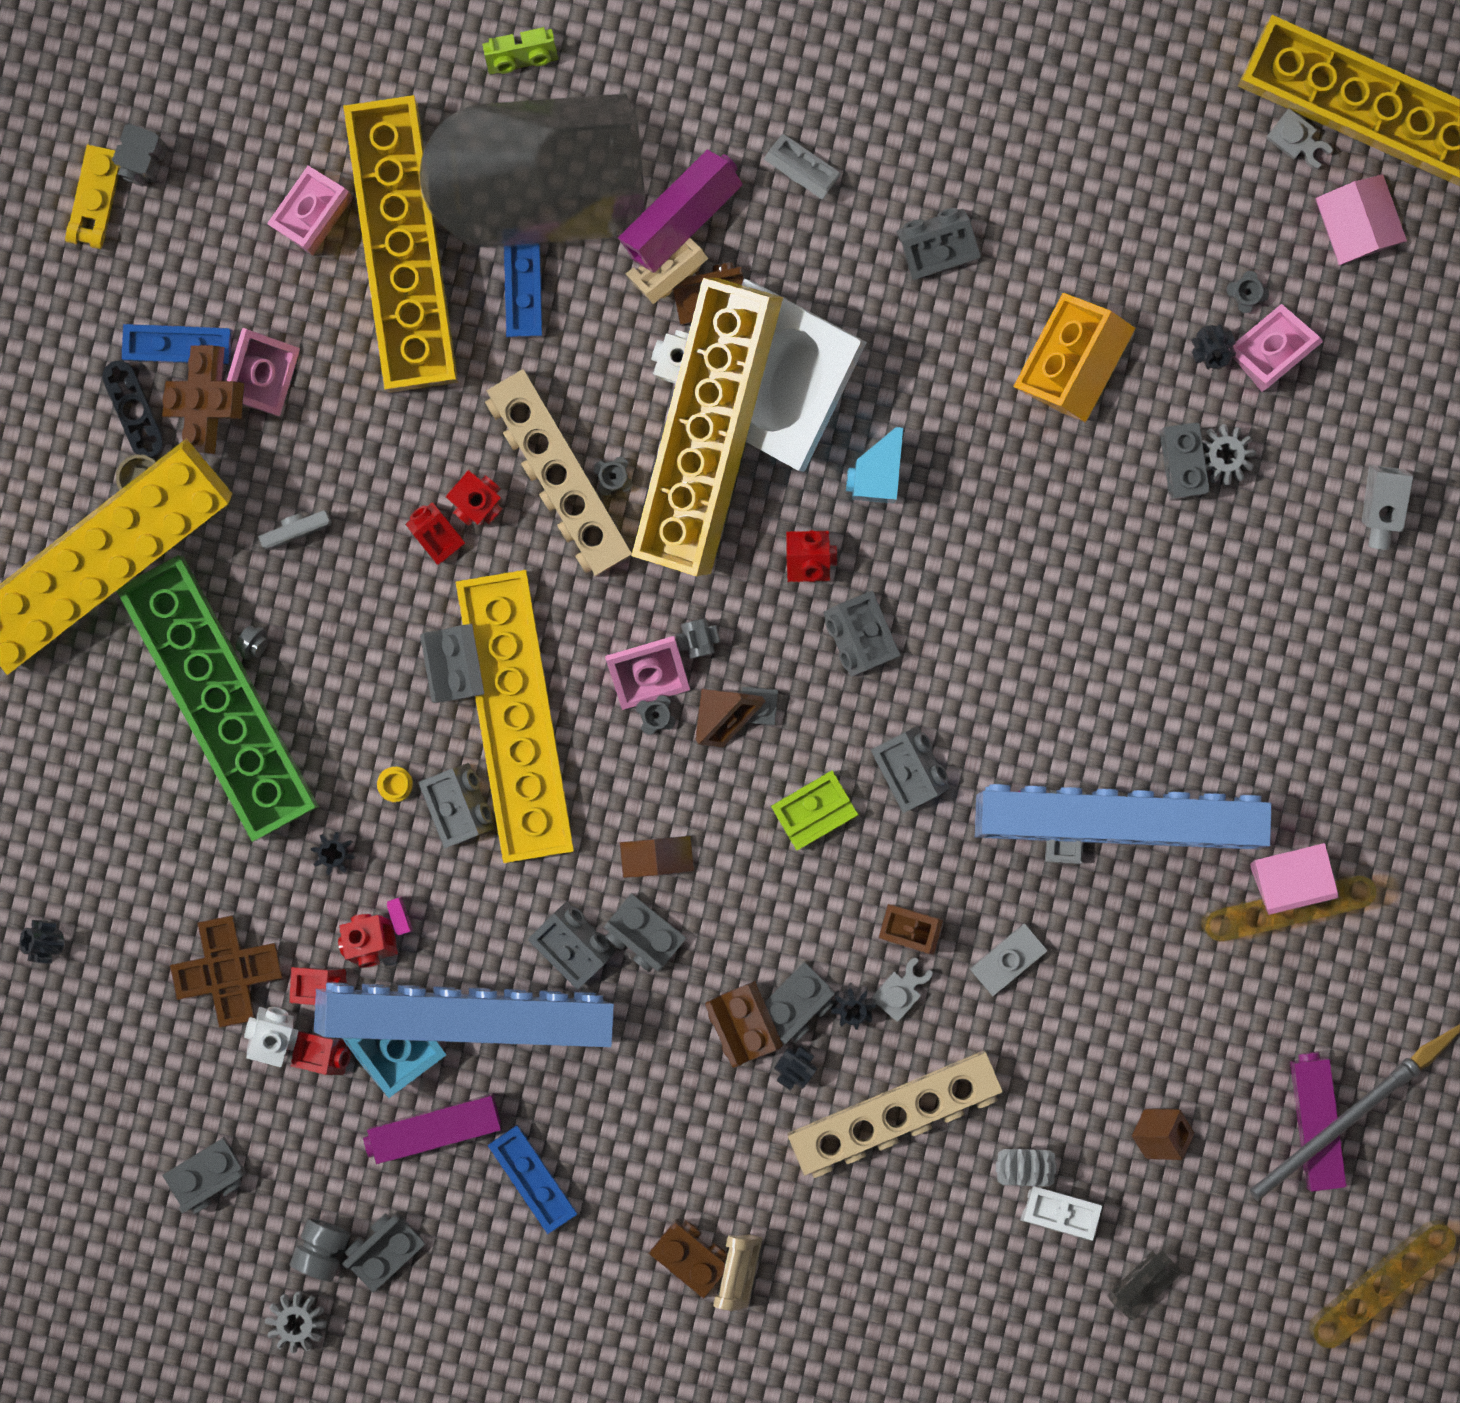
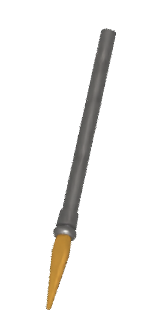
M1460 1024L1421 1046L1411 1058H1405L1402 1064L1389 1074V1077L1253 1186L1249 1191L1254 1199L1257 1201L1261 1200L1394 1090L1402 1087L1413 1077H1417L1420 1074V1070L1431 1065L1460 1033Z

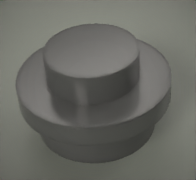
M252 625L245 628L236 642V649L240 651L241 657L246 660L259 657L268 645V640L266 639L267 631L262 627L255 628Z

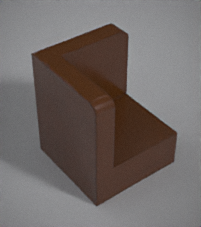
M1145 1109L1135 1127L1132 1138L1146 1159L1183 1160L1195 1132L1181 1110Z

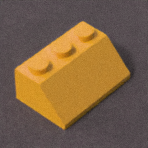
M1062 293L1013 387L1065 415L1086 423L1136 328L1108 309Z

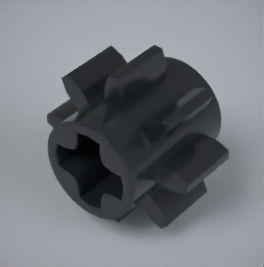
M1220 324L1202 328L1197 333L1196 338L1191 339L1194 345V349L1191 351L1196 363L1204 362L1206 369L1222 368L1230 362L1232 356H1236L1233 348L1236 344L1235 338L1231 331L1224 333Z
M339 831L335 832L333 840H328L324 834L319 835L323 844L320 847L311 848V851L318 853L319 860L313 865L315 867L322 864L327 866V875H331L336 866L345 873L347 867L344 862L347 859H356L355 855L348 854L347 847L351 846L353 841L349 840L344 843L340 841L341 835ZM333 843L337 844V850L342 852V858H337L334 860V863H331L330 856L325 855V849L332 848Z
M32 920V928H24L21 932L19 939L20 950L23 954H28V962L52 964V956H59L63 951V933L55 929V922Z
M851 982L848 985V989L844 992L835 991V999L839 1003L832 1005L831 1012L832 1014H840L839 1025L841 1027L847 1023L853 1025L855 1030H858L859 1024L864 1020L872 1022V1013L869 1009L876 1007V999H867V986L860 989L854 987Z
M802 1046L796 1052L788 1047L773 1068L780 1073L777 1082L790 1091L794 1085L803 1089L818 1068L811 1063L815 1056Z

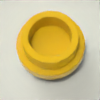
M401 767L385 769L377 780L379 794L390 802H400L406 799L413 788L411 775Z

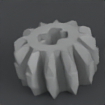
M1220 425L1219 437L1212 429L1206 431V435L1211 443L1202 440L1203 449L1206 450V453H1204L1207 462L1206 471L1209 469L1213 470L1209 479L1211 483H1215L1220 474H1222L1223 484L1228 486L1231 484V473L1238 481H1242L1245 478L1239 467L1248 471L1253 469L1254 465L1244 460V458L1255 456L1256 450H1244L1243 446L1249 444L1252 439L1250 436H1247L1239 441L1237 438L1241 433V428L1235 427L1231 435L1228 436L1227 425ZM1221 446H1226L1227 452H1233L1234 458L1228 460V465L1224 464L1222 458H1217L1216 454L1222 450Z
M1003 1149L998 1152V1161L996 1162L997 1180L1002 1185L1050 1186L1054 1183L1055 1174L1057 1173L1055 1154L1050 1150Z
M301 1291L295 1292L293 1303L287 1294L281 1295L280 1301L282 1306L272 1303L269 1307L271 1312L277 1316H269L265 1319L266 1324L276 1326V1328L268 1332V1337L274 1338L278 1335L282 1337L277 1343V1348L282 1349L287 1341L291 1342V1353L298 1351L299 1342L306 1351L310 1350L312 1344L309 1338L319 1342L323 1337L315 1328L321 1329L327 1326V1321L315 1319V1317L324 1312L323 1306L312 1310L310 1306L315 1301V1297L312 1295L305 1303H301ZM291 1314H296V1319L299 1316L304 1319L303 1324L300 1326L301 1330L297 1331L296 1326L292 1329L288 1325L292 1318Z

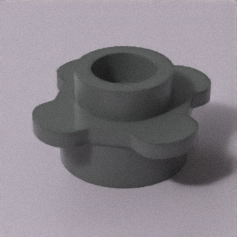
M1246 271L1242 279L1236 283H1229L1226 289L1227 294L1230 297H1234L1238 303V310L1242 313L1251 312L1255 304L1265 302L1269 297V290L1263 287L1262 283L1257 279V273L1254 271ZM1245 289H1250L1251 294L1246 295L1244 292Z
M617 457L611 462L604 463L599 461L595 464L593 470L599 478L598 491L600 494L609 496L613 491L622 490L626 492L631 489L633 483L627 475L626 468L628 467V462L625 458ZM615 473L616 479L611 480L610 474Z
M660 695L654 701L646 702L642 700L637 704L636 711L641 715L643 721L641 729L645 734L652 735L655 730L662 728L670 730L674 727L676 720L670 714V699L667 696ZM653 712H658L659 717L653 718Z

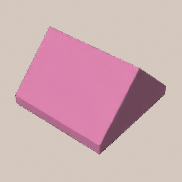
M307 166L267 224L313 256L350 204L353 196L341 185Z
M1383 174L1354 181L1315 198L1339 265L1407 241Z
M1281 304L1236 341V344L1233 346L1236 356L1232 357L1263 392L1323 341L1314 331Z
M242 328L227 381L244 383L243 406L276 416L281 415L300 348Z
M674 636L605 656L622 710L635 707L642 700L650 702L656 700L660 695L669 697L690 690Z
M1325 843L1254 860L1250 863L1268 915L1338 898Z

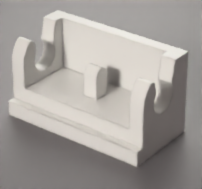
M1035 1186L1029 1190L1027 1205L1022 1212L1020 1221L1093 1241L1102 1209L1101 1205Z

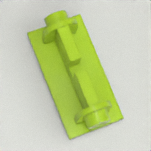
M544 27L520 32L522 44L515 45L513 34L489 38V42L482 44L489 75L495 73L506 74L514 69L528 66H543L551 61L559 60L552 29L545 30Z

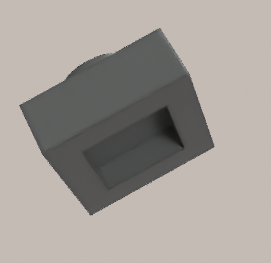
M742 687V694L763 696L766 701L746 723L775 725L778 690Z

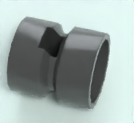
M309 1217L301 1233L304 1244L296 1246L289 1265L308 1276L332 1282L340 1264L336 1256L337 1254L344 1253L351 1234L336 1225Z

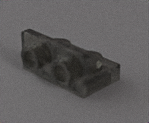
M1157 1245L1107 1294V1297L1130 1320H1135L1182 1271Z

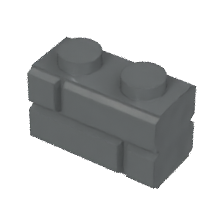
M129 123L124 126L120 137L122 145H117L112 161L119 168L118 175L122 176L123 180L143 187L145 181L149 183L156 181L161 168L158 163L163 162L168 146L156 133Z

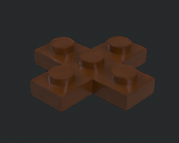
M214 345L191 346L188 360V381H165L162 417L184 418L182 440L184 441L187 438L199 454L216 453L218 419L242 418L244 383L222 381L225 347Z
M234 915L198 922L204 958L170 965L176 998L180 1000L212 993L219 1028L248 1022L249 1017L255 1018L249 985L283 978L276 942L241 950Z

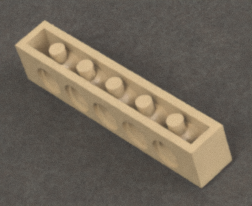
M524 369L486 390L490 399L485 401L494 419L497 420L502 417L509 428L503 434L514 451L520 447L527 459L521 465L531 481L538 478L545 491L539 494L549 512L556 509L563 520L557 524L567 543L574 540L581 552L575 556L584 572L588 573L592 570L597 577L631 557V551ZM524 404L530 408L531 414L526 422L516 423L511 419V411L516 405ZM535 435H543L549 441L547 450L542 454L532 453L529 449V441ZM556 465L564 467L567 471L565 481L559 485H553L547 480L548 470ZM572 496L581 497L585 502L583 512L577 516L569 515L565 511V503ZM589 527H598L603 532L602 542L597 546H588L583 541V533Z
M983 1050L788 1132L787 1135L804 1176L812 1173L813 1178L831 1172L833 1170L831 1164L844 1159L846 1164H850L866 1156L864 1150L876 1145L879 1150H883L899 1143L897 1137L907 1132H911L912 1136L922 1134L932 1129L931 1122L940 1118H944L945 1123L965 1115L963 1109L976 1104L979 1109L998 1101L996 1095L1002 1093V1089L989 1058ZM958 1079H967L972 1085L970 1094L964 1098H958L952 1093V1086ZM925 1093H934L939 1098L937 1108L930 1112L923 1111L919 1107L920 1097ZM898 1106L906 1111L905 1121L900 1125H891L886 1121V1113L890 1108ZM865 1120L873 1125V1133L869 1138L858 1139L854 1136L853 1127L857 1122ZM833 1134L840 1139V1147L836 1152L826 1153L820 1148V1141L825 1135Z

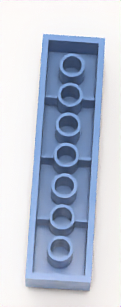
M990 784L989 787H985V791L983 790L976 795L975 838L1055 840L1063 842L1082 841L1087 843L1254 850L1270 846L1271 803L1261 802L1262 796L1240 795V797H1235L1234 801H1226L1225 794H1204V796H1199V800L1190 799V793L1168 792V794L1163 795V798H1154V791L1136 790L1128 793V797L1118 796V790L1097 789V791L1092 792V795H1082V788L1063 787L1061 790H1057L1055 794L1046 793L1047 787L1025 786V788H1021V792H1010L1011 785Z
M327 982L326 989H316L314 1032L323 1037L587 1047L612 1046L614 1004L603 1001V995H596V993L574 992V998H568V994L561 993L560 991L541 990L539 991V997H533V993L526 992V990L504 989V996L497 995V991H490L487 988H469V994H461L462 990L455 989L454 987L434 986L433 993H426L425 988L413 985H398V992L390 991V987H384L381 984H362V990H354V986L348 985V983Z

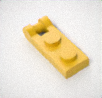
M87 144L71 218L66 230V242L77 244L80 241L89 243L91 248L102 249L119 177V168L112 161L115 150ZM84 218L95 220L93 230L82 227Z

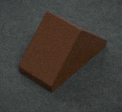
M702 689L695 738L698 745L723 748L766 702L763 696Z
M691 835L620 842L623 878L694 871Z
M888 904L879 939L934 955L943 920Z

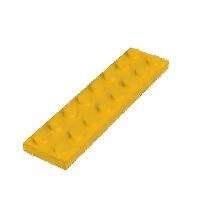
M527 570L456 581L463 625L472 624L483 683L484 694L475 696L503 863L573 852L574 846Z

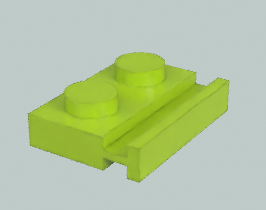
M833 770L771 805L796 851L858 815Z

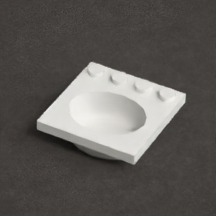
M744 279L742 283L743 286L777 295L751 280ZM783 298L746 442L794 469L805 472L867 342Z

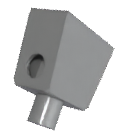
M1369 465L1362 514V523L1366 527L1371 528L1368 547L1390 550L1392 531L1403 532L1413 476L1405 469ZM1385 506H1390L1389 513L1384 517H1380V510Z

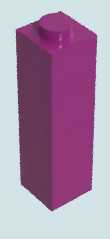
M707 149L618 237L633 261L655 273L743 185L735 173L738 170L736 164L725 154L718 156Z
M1319 1051L1298 1054L1299 1060L1290 1061L1301 1147L1337 1119L1330 1059L1320 1057ZM1340 1135L1303 1165L1306 1189L1310 1192L1346 1187Z
M491 1093L371 1126L367 1129L368 1136L363 1137V1142L368 1158L374 1157L376 1164L500 1131L503 1127L494 1094Z

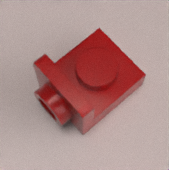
M434 503L416 509L411 514L410 520L405 524L437 565L465 544Z
M291 967L289 1003L315 1005L316 989H326L327 982L347 983L346 970Z
M298 1031L290 1066L324 1075H344L346 1067L350 1062L351 1053L343 1039L323 1037L305 1031Z

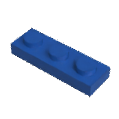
M503 230L506 337H542L540 230Z
M123 324L122 360L188 363L191 346L214 345L225 347L223 365H230L232 330L230 328Z
M518 1124L487 1145L547 1234L578 1214Z

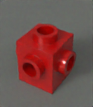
M469 470L446 495V498L457 507L453 514L468 526L473 521L479 526L484 522L490 525L503 510L499 506L503 499L497 494L501 488L486 475L480 480ZM476 495H481L483 498L482 503L479 506H472V498Z
M829 531L786 532L787 582L830 581V566H837V545H830Z
M360 914L351 917V922L339 925L341 937L338 938L339 950L345 960L358 964L360 968L377 966L380 964V959L398 955L392 920L380 915Z

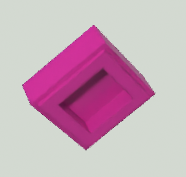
M402 896L387 901L386 905L396 934L401 935L412 931L413 928Z

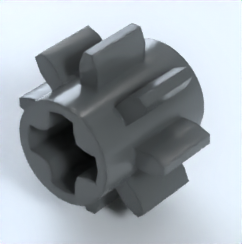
M707 618L681 624L683 633L676 635L679 652L687 650L689 659L715 653L713 644L720 642L716 625L709 627Z

